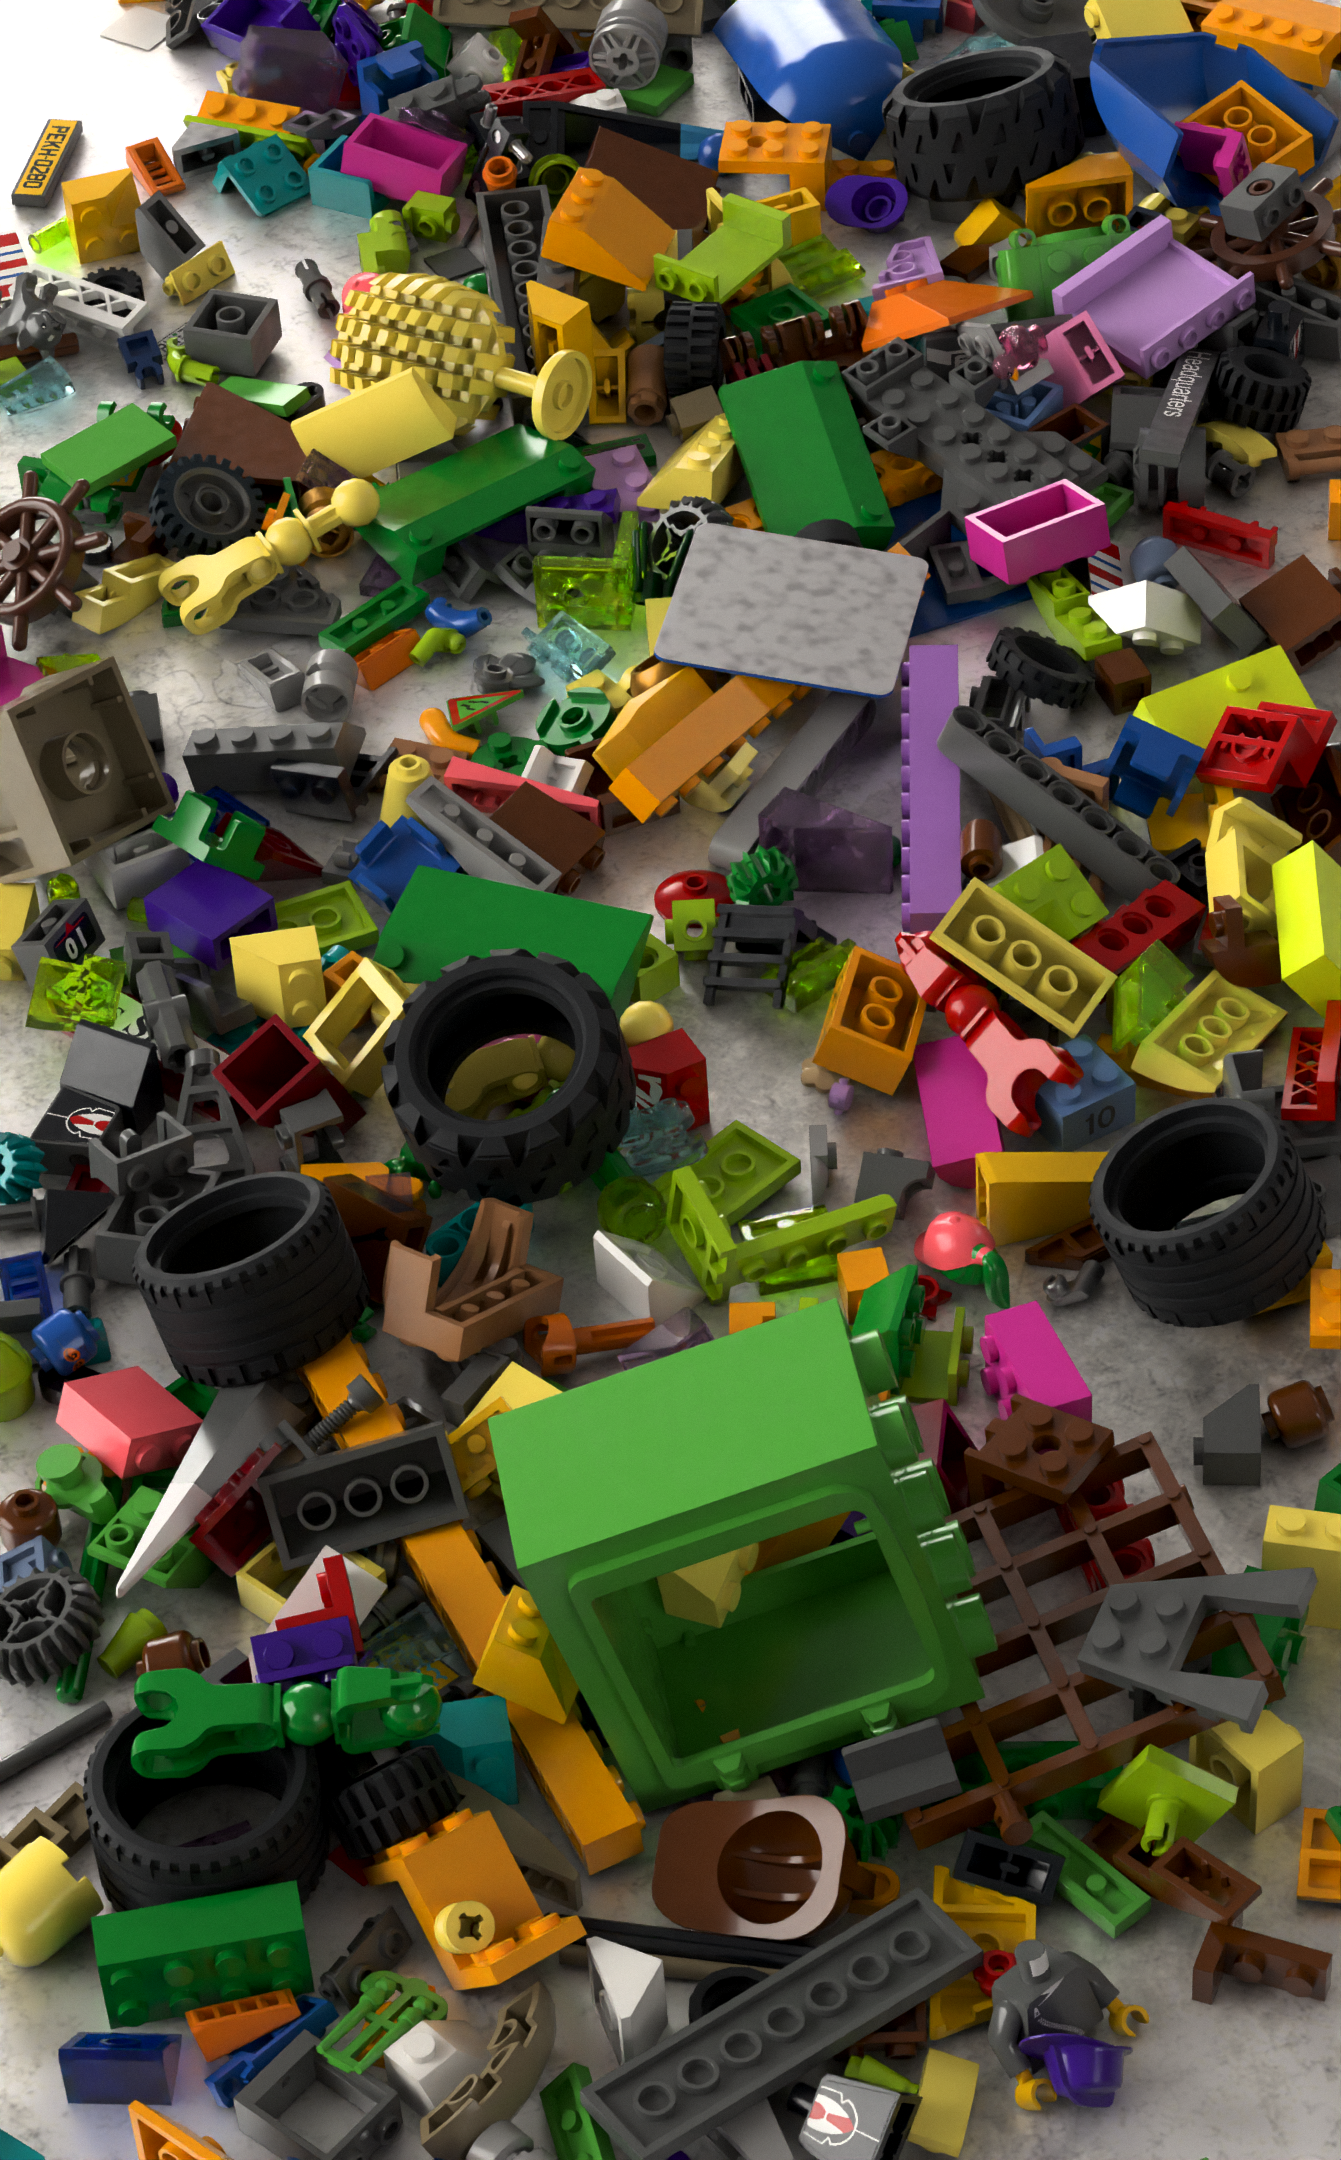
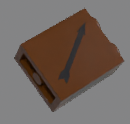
M351 1173L324 1177L323 1183L331 1192L344 1222L345 1229L352 1241L353 1248L370 1285V1299L383 1304L382 1285L391 1242L393 1240L399 1241L403 1246L422 1253L433 1217Z

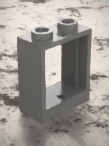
M306 2029L233 2098L239 2130L282 2160H287V2157H296L301 2160H368L381 2145H387L394 2140L403 2124L399 2093L366 2070L362 2074H357L356 2072L348 2074L327 2063L328 2058L324 2057V2054H319L316 2050V2047L322 2040ZM316 2079L367 2113L327 2154L276 2120Z

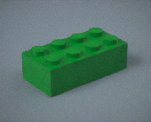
M297 1880L91 1917L97 1968L110 2029L138 2027L148 2022L176 2017L186 2018L185 2012L287 1988L291 1989L294 1997L315 1992Z

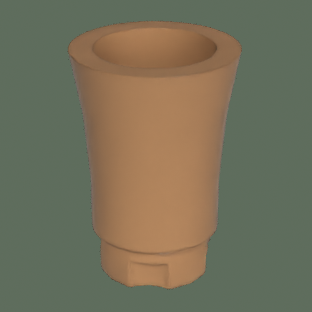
M654 344L640 345L632 349L626 357L627 414L634 420L636 425L650 427L653 423L662 420L667 407L669 390L664 374V347Z

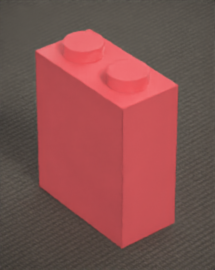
M139 1366L64 1382L56 1418L57 1424L121 1479L180 1465L203 1422L199 1416Z

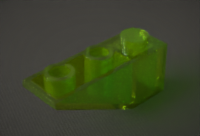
M1159 939L1147 948L1115 980L1112 1049L1116 1053L1129 1041L1136 1047L1188 995L1183 987L1195 975Z

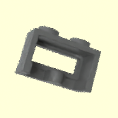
M988 675L983 676L980 687L972 686L969 707L978 710L984 716L988 707L1003 708L1000 718H987L1017 741V731H1023L1025 712H1030L1031 698L1026 696L1025 692L1017 691L1010 687L1009 682L1002 681L997 676Z
M326 1088L316 1097L279 1110L281 1124L275 1125L274 1131L281 1149L286 1153L285 1156L279 1158L281 1171L300 1173L301 1164L344 1163L337 1150L346 1147L341 1131L336 1125L344 1122V1118ZM313 1131L315 1151L303 1155L301 1135Z
M161 1111L156 1113L158 1143L142 1149L141 1136L131 1128L125 1129L119 1137L121 1158H117L105 1148L98 1138H92L88 1140L91 1178H99L118 1196H123L133 1191H143L150 1184L170 1176H180L190 1167L195 1166L193 1134L167 1112Z

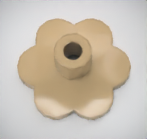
M813 1057L807 1058L802 1062V1084L806 1087H815L820 1093H830L834 1082L839 1083L840 1078H847V1085H850L852 1079L812 1063Z

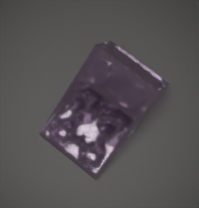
M784 787L758 814L759 845L765 848L766 851L775 846L783 855L786 854L787 858L789 857L795 865L794 870L798 877L799 887L793 891L891 894L894 891L891 826Z

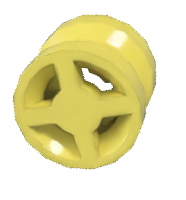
M470 1900L452 1903L444 1907L436 1917L434 1924L435 1938L445 1951L455 1955L479 1952L492 1941L495 1933V1920L491 1911L480 1902ZM473 1922H475V1923L473 1924V1931H472L474 1937H472V1935L470 1934L471 1924H472Z

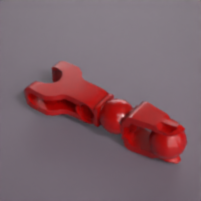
M921 931L915 934L900 932L895 938V944L904 973L911 979L917 992L926 1003L945 1013V1019L949 1028L960 1036L966 1043L969 1051L987 1072L986 1101L989 1109L1010 1131L1030 1139L1042 1125V1120L1035 1108L1036 1094L1041 1085L1051 1080L1067 1084L1070 1089H1073L1084 1077L1082 1068L1067 1050L1052 1046L1049 1042L1042 1039L1029 1038L1006 1012L999 1010L1000 1006L995 995L986 988L988 983L957 957L929 939L933 931Z

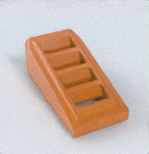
M158 137L125 147L128 167L131 168L134 176L150 196L158 190L164 196L186 189V184ZM166 175L165 177H162V178L153 180V179H155V178H158V177H161V176Z
M290 1988L185 2012L189 2027L207 2063H211L302 2015Z

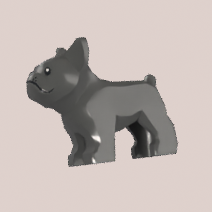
M25 272L16 277L12 302H5L2 308L0 307V346L17 343V348L20 351L30 346L35 347L40 351L43 360L47 364H51L54 362V346L60 343L67 324L66 319L53 310V301L58 294V287L52 283L44 285L40 289L38 298L35 294L38 278L36 275ZM0 291V300L2 299V291Z

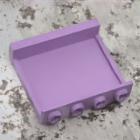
M1162 214L1052 290L1055 316L1072 314L1074 318L1087 310L1115 359L1145 379H1148L1160 369L1165 368L1170 362L1187 350L1192 349L1198 342L1215 330L1220 329L1225 323L1256 302L1254 273L1249 271L1238 280L1173 239L1172 222Z

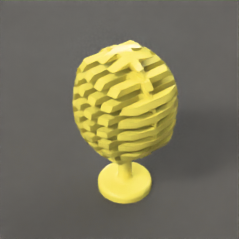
M393 272L380 274L370 281L369 284L374 285L370 288V292L349 291L344 304L353 308L349 314L338 313L335 328L339 331V336L336 339H332L330 349L331 356L341 359L342 368L330 367L331 383L339 384L341 387L349 389L351 394H354L413 367L457 417L453 438L464 436L476 427L473 425L475 424V419L495 421L501 406L493 403L497 397H507L508 391L532 398L534 425L538 432L548 439L557 441L568 438L583 420L592 392V370L587 357L579 351L564 349L548 359L538 376L515 370L514 363L516 357L511 353H506L505 343L515 344V328L504 326V324L497 322L492 312H502L487 294L479 293L467 286L438 275Z

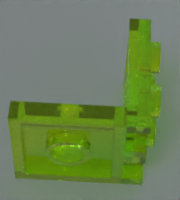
M638 511L622 512L613 558L534 556L532 567L538 628L631 631L636 604L632 603V531L636 529L640 535ZM578 589L584 596L579 598L572 597L566 593V590Z

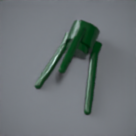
M641 521L640 535L638 530L632 531L633 604L645 606V599L672 597L674 582L693 536L692 530L686 531L666 582L662 581L661 573L647 571V521Z

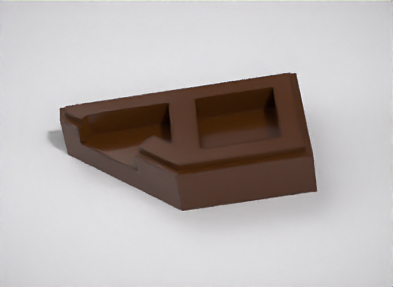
M1091 1217L1025 1250V1261L1029 1265L1080 1271L1088 1260H1095L1101 1263L1111 1258Z

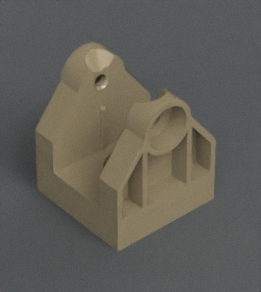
M114 656L46 676L24 687L20 697L0 706V883L8 884L71 867L155 821L158 814L164 816L176 809Z

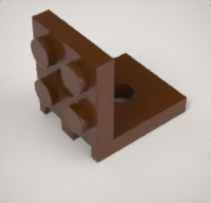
M1015 1393L1010 1399L1012 1414L1007 1420L1004 1421L994 1417L984 1429L986 1444L980 1451L968 1447L964 1452L971 1506L1018 1487L1064 1505L1115 1445L1114 1432L1106 1427ZM1043 1449H1055V1450H1058V1451H1049V1452L1044 1453L1043 1455L1038 1454V1452L1041 1451V1450H1043Z

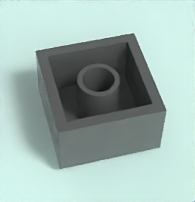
M210 289L183 328L186 355L191 356L192 360L217 366L222 372L255 377L282 337L278 299Z

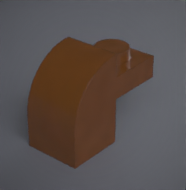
M1230 894L1213 897L1214 912L1209 913V927L1214 938L1200 940V947L1206 960L1224 979L1240 987L1252 988L1281 983L1278 941L1267 930L1244 933L1242 906Z

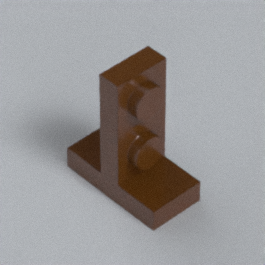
M540 6L511 12L508 23L522 39L511 81L547 75L550 72L554 57L574 53V48Z
M1243 1912L1229 1926L1211 1921L1193 1966L1192 2000L1212 2005L1225 1973L1236 1976L1248 1983H1260L1285 1990L1297 1997H1309L1325 2002L1331 1986L1333 1954L1242 1929Z

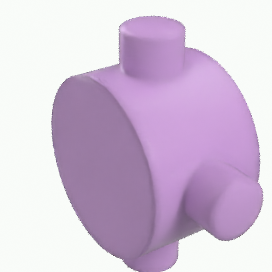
M840 1078L839 1083L834 1082L829 1093L828 1105L830 1108L835 1109L834 1113L836 1115L842 1114L843 1111H848L853 1100L854 1088L851 1085H847V1078Z

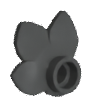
M508 653L502 658L486 654L476 658L473 663V670L475 671L474 681L478 685L477 690L481 694L509 691V687L523 690L532 689L545 684V680L542 677L531 673L536 666V659L525 653Z

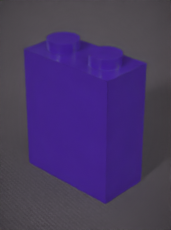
M199 859L143 898L148 929L152 932H168L171 944L217 972L232 962L230 937L271 932L278 929L275 902L272 895L231 871L204 863Z

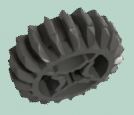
M683 496L681 501L671 500L669 510L659 509L660 519L658 521H650L653 530L648 535L647 571L661 573L663 582H666L686 531L689 529L693 531L688 550L674 582L673 593L697 527L706 523L735 527L732 525L734 518L725 512L726 509L722 508V505L702 496H695V498Z
M52 1564L44 1572L35 1567L28 1577L23 1578L18 1575L16 1583L10 1587L2 1586L3 1593L0 1595V1679L7 1681L11 1686L20 1682L27 1688L35 1680L45 1685L51 1675L56 1674L62 1677L63 1670L69 1665L78 1666L77 1658L81 1654L92 1652L89 1642L101 1637L98 1627L105 1620L102 1616L103 1605L100 1602L101 1599L86 1577L83 1578L80 1573L72 1571L68 1566L59 1570Z

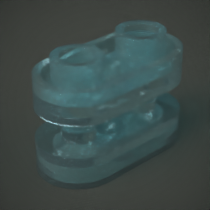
M676 1098L664 1099L653 1107L639 1110L635 1106L633 1110H630V1125L618 1146L620 1148L632 1146V1149L624 1155V1158L639 1178L692 1165L705 1157L709 1151L701 1132H686V1129L694 1123L695 1118L686 1101H677Z

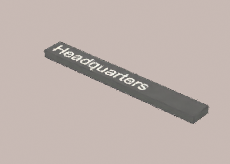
M1192 348L1179 356L1141 448L1140 462L1142 464L1170 468L1180 466L1220 359V351Z

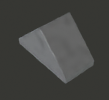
M191 122L172 146L173 163L182 179L217 170V165L221 160L229 155L241 152L240 137L237 129Z

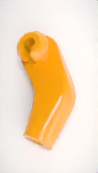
M428 708L420 715V726L431 745L469 753L470 760L474 752L481 747V740L453 731L444 712L440 709Z

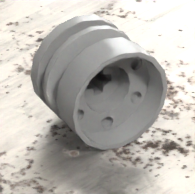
M614 0L602 10L588 55L590 67L606 85L618 88L619 90H635L646 86L655 78L668 39V23L663 13L646 0Z

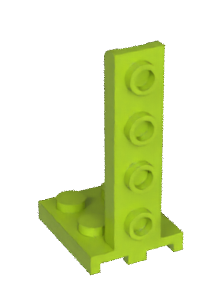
M688 1165L673 1170L665 1224L713 1306L727 1301L730 1288L744 1282H757L767 1274L785 1268H798L808 1260L825 1254H838L848 1246L866 1240L876 1241L881 1239L887 1233L892 1232L897 1204L890 1195L881 1194L735 1244L731 1238V1229L726 1217L723 1214L718 1215L711 1203V1194L707 1184L703 1180L698 1181L692 1168Z

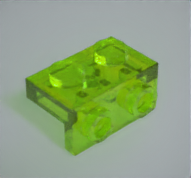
M820 936L816 939L815 943H810L793 954L784 1006L796 1014L832 990L856 942L847 938L835 946ZM772 968L762 975L760 979H777L779 968ZM764 992L771 998H774V993Z

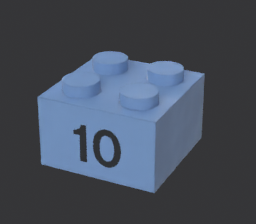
M1086 1033L1057 1046L1067 1050L1084 1072V1077L1073 1089H1070L1067 1084L1048 1080L1041 1085L1036 1094L1035 1108L1042 1120V1125L1037 1131L1058 1152H1072L1135 1122L1136 1082Z

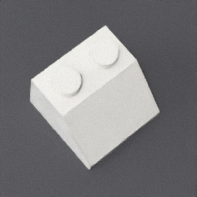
M1144 580L1088 596V604L1116 634L1132 639V643L1135 645H1151L1160 648V652L1163 654L1177 655L1182 654L1184 648L1200 645L1201 608L1187 593Z

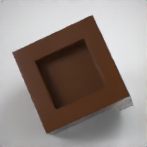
M127 511L122 516L126 539L110 554L112 563L120 565L154 553L164 557L169 553L168 549L164 546L167 538H157L155 535L157 526L151 527L149 517Z
M1126 648L1095 657V690L1114 716L1135 711L1140 700L1151 695L1152 674L1133 648Z

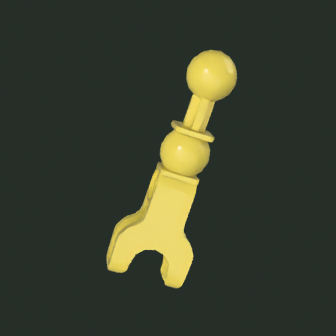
M352 478L343 481L335 489L331 498V505L307 519L296 508L293 510L296 518L285 517L276 520L268 528L265 537L258 531L255 533L256 536L243 538L216 554L193 555L182 559L160 575L158 581L159 591L169 603L181 606V621L189 632L195 635L206 634L228 622L237 611L241 600L269 584L278 573L280 575L283 574L282 565L291 567L302 563L310 555L312 548L318 554L323 550L317 540L318 537L342 523L356 528L369 524L379 511V494L375 487L366 480ZM177 581H188L176 590L171 589ZM207 608L202 618L194 620L195 615L199 611Z
M651 1000L638 1001L629 1006L621 1016L619 1023L628 1048L674 1030L673 1018L662 1004ZM534 1035L528 1036L529 1038L527 1039L517 1038L477 1049L462 1062L454 1073L448 1086L451 1090L446 1094L445 1104L464 1116L487 1120L490 1112L495 1107L530 1096L541 1088L549 1086L547 1078L558 1082L565 1081L572 1069L575 1051L566 1044L547 1036H542L536 1044Z

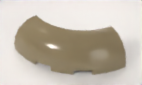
M540 1980L498 2010L497 2025L486 2048L492 2055V2058L479 2076L473 2073L466 2076L438 2106L419 2120L421 2145L435 2160H466L470 2148L480 2134L499 2120L512 2121L534 2091L551 2055L556 2037L555 2003Z

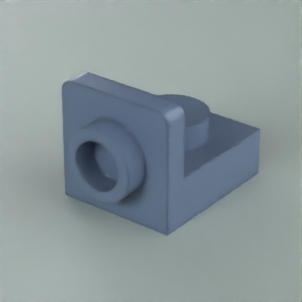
M39 1535L0 1555V1595L3 1593L2 1586L10 1587L16 1583L18 1575L23 1578L30 1576L35 1567L44 1572L48 1566L53 1564L59 1570L66 1566L72 1570V1564L67 1553L62 1548L54 1547L43 1535Z

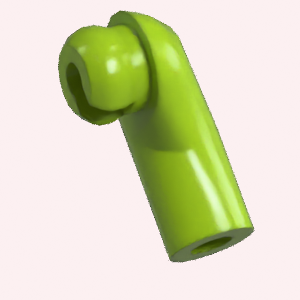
M433 627L427 630L413 648L409 658L415 664L424 667L435 652H451L456 655L463 652L466 647V638L463 634L458 633L456 629Z

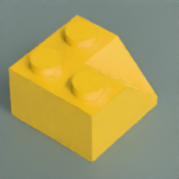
M130 167L61 182L70 241L80 265L140 251L135 210L141 206Z
M513 1585L492 1628L472 1684L564 1724L579 1691V1687L529 1591Z

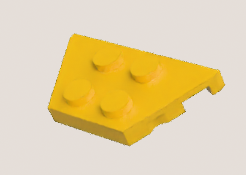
M934 1865L933 1901L983 1950V1953L995 1949L1014 1953L1015 1948L1021 1942L1036 1940V1905L1015 1896L1002 1895L998 1891L978 1885L973 1887L950 1877L949 1868L942 1865ZM996 1969V1970H994V1971L1000 1972V1971H1003V1970H1002V1969ZM972 1971L930 1997V2040H939L991 2020L993 2013L992 1998L982 1993L978 1982L974 1980Z

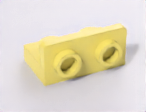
M1238 797L1214 810L1206 851L1233 829H1237L1274 857L1281 860L1286 857L1288 850L1302 843L1303 835L1290 827L1286 822L1279 820L1257 806L1253 801L1244 797Z

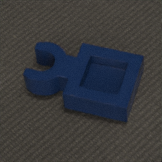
M152 329L117 338L118 348L128 374L135 372L137 386L141 390L146 389L144 379L150 376L156 377L159 385L164 384L161 366L163 365L162 354Z

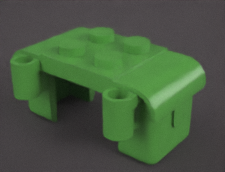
M1121 214L1108 215L1103 219L1101 227L1105 235L1037 245L1036 235L1032 230L1027 228L1013 230L1008 238L1012 249L998 251V259L995 263L998 287L1030 290L1033 292L1034 298L1002 308L1001 310L1006 315L1007 322L1055 316L1052 290L1138 230L1131 231L1128 218ZM1115 219L1119 222L1117 232L1112 229V222ZM1021 233L1026 236L1024 246H1021L1018 242V237Z

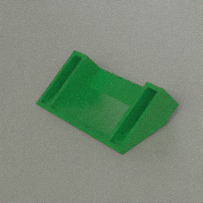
M798 361L719 388L718 394L765 532L794 537L799 530L810 523L823 519H838L849 523L858 532L863 548L883 551L887 548L895 524L836 361Z
M518 423L377 490L380 508L376 517L369 524L354 528L401 578L413 585H417L441 573L447 546L542 500L590 492L596 469L573 445L561 440L548 439L537 430Z
M418 865L381 932L373 961L393 970L403 983L421 984L426 980L435 982L442 977L441 968L466 956L474 955L481 959L491 957L489 950L521 948L526 949L536 958L540 951L570 961L580 973L585 972L589 974L607 995L620 1023L621 1016L629 1006L654 916Z

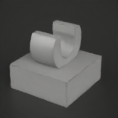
M343 838V846H337L321 871L323 884L332 886L349 880L348 874L360 862V859L354 852L360 840ZM351 883L355 891L361 892L359 888H357L353 883Z

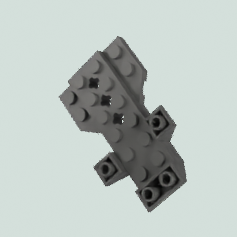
M897 337L841 372L847 389L868 423L863 426V433L887 451L919 461L943 478L941 509L944 508L951 512V525L966 536L964 517L1063 479H1067L1088 493L1108 480L1107 467L1056 431H1015L987 411L985 408L1003 379V372L978 354L951 370L948 383L924 366V357L921 352L900 337Z

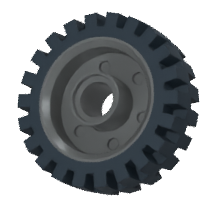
M193 454L190 460L187 455L179 458L177 463L173 461L164 470L150 497L148 513L151 514L149 519L151 527L157 526L155 531L157 538L167 537L164 546L169 551L177 547L179 550L176 556L184 559L187 554L191 556L213 555L243 538L254 537L256 532H261L266 516L264 514L266 509L265 501L260 500L263 495L260 488L252 489L255 480L251 476L242 478L243 468L237 466L234 470L230 469L231 461L225 458L218 464L216 463V455L208 454L203 461L201 454Z

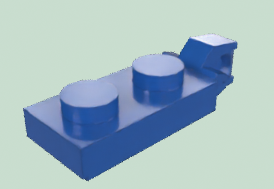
M302 1995L296 2000L302 2014L299 2018L227 2054L229 2061L204 2080L218 2106L228 2109L234 2106L233 2098L304 2029L321 2039L326 2033V2027L340 2017L332 2001Z

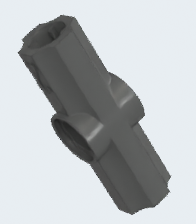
M160 960L145 963L143 969L136 973V982L142 1000L143 1016L149 1039L155 1040L163 1068L173 1070L175 1074L183 1073L186 1070L185 1055L191 1050L198 1049L194 1033L192 1032L193 1024L185 993L180 994L171 966L162 964Z

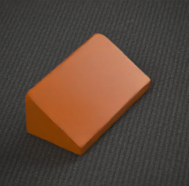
M416 629L393 630L354 656L353 659L358 666L356 684L370 691L376 690L414 664L409 658V654L420 641Z

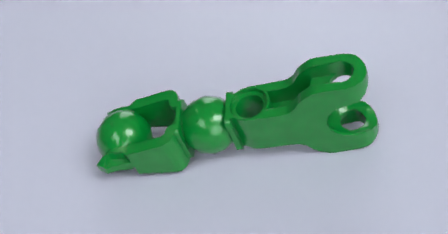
M347 1666L339 1669L336 1678L331 1679V1690L322 1683L304 1681L293 1685L285 1693H283L281 1683H275L274 1686L266 1683L214 1685L206 1682L200 1674L187 1668L155 1670L146 1672L137 1679L134 1687V1700L140 1712L147 1718L169 1720L170 1722L166 1726L143 1731L135 1738L132 1745L131 1764L141 1776L146 1778H184L199 1772L211 1759L219 1755L260 1752L275 1746L285 1748L286 1737L295 1744L313 1746L326 1741L334 1734L336 1745L341 1744L343 1750L350 1754H360L396 1747L404 1741L422 1739L439 1733L441 1726L438 1721L442 1712L443 1702L438 1689L433 1683V1676L416 1672L398 1673L391 1668Z

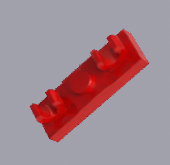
M1185 500L1179 504L1168 501L1163 508V538L1170 539L1177 544L1267 570L1275 562V545L1278 538V527L1276 526L1269 530L1259 527L1258 521H1253L1250 524L1241 522L1239 519L1207 511L1206 506H1202L1200 509L1189 507L1188 501Z

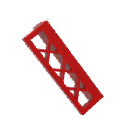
M590 67L483 85L481 89L489 92L492 98L490 103H494L498 107V117H523V101H560L567 103L585 94L596 93L598 90L606 89V85ZM484 108V109H480V111L475 112V113L483 112V111H485V108Z
M1341 1000L1327 1001L1324 1027H1293L1281 1105V1120L1335 1121L1341 1080ZM1309 1061L1316 1062L1315 1064L1310 1066L1305 1064ZM1307 1081L1313 1082V1084L1309 1086L1303 1085V1083ZM1307 1101V1102H1309V1103H1311V1104H1313V1105H1299V1104L1304 1103V1102Z

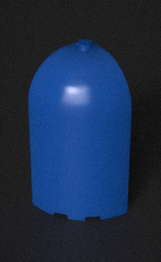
M737 0L722 15L712 31L758 94L772 108L792 123L815 121L820 124H831L832 147L859 161H864L885 127L882 114L883 101L894 87L902 81V55L895 43L859 0Z

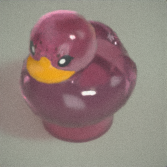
M1013 324L1005 328L1000 333L998 340L1004 345L1006 353L998 355L992 362L993 374L999 379H1012L1016 382L1019 379L1018 369L1030 371L1036 367L1040 355L1048 351V342L1041 328L1036 324L1027 328L1023 325Z

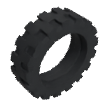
M1004 627L1003 630H999L986 657L990 670L996 671L995 675L1002 681L1009 682L1010 687L1017 691L1025 692L1026 696L1034 700L1038 698L1044 704L1050 706L1056 704L1059 708L1068 709L1069 706L1072 709H1076L1079 705L1081 706L1096 678L1091 665L1085 664L1086 661L1080 655L1073 654L1072 649L1065 645L1057 644L1056 640L1048 636L1044 638L1038 632L1032 630L1026 632L1020 627H1014V629Z

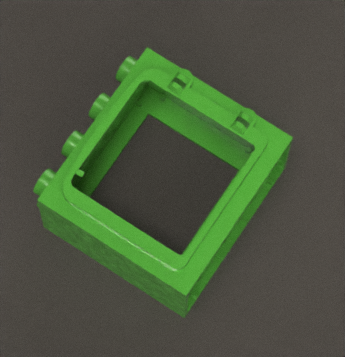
M837 1298L487 1419L517 1570L644 1813L718 1788L723 1791L729 1789L731 1792L748 1788L752 1781L759 1778V1774L865 1738L871 1739L904 1728L909 1723L986 1698L975 1658L998 1650V1644L980 1593L957 1599L956 1594L973 1589L970 1578L977 1576L965 1535L958 1519L948 1523L945 1521V1516L951 1515V1510L932 1457L919 1461L918 1454L925 1452V1448L906 1394L882 1402L878 1397L879 1393L898 1387L892 1363L878 1328L853 1336ZM858 1511L867 1516L865 1519L854 1522L857 1535L871 1530L873 1532L744 1575L740 1583L741 1595L739 1603L733 1612L728 1611L721 1628L665 1613L656 1579L658 1576L845 1512ZM702 1699L708 1702L703 1713L694 1702L695 1700ZM737 1728L739 1729V1739L722 1744L719 1736Z

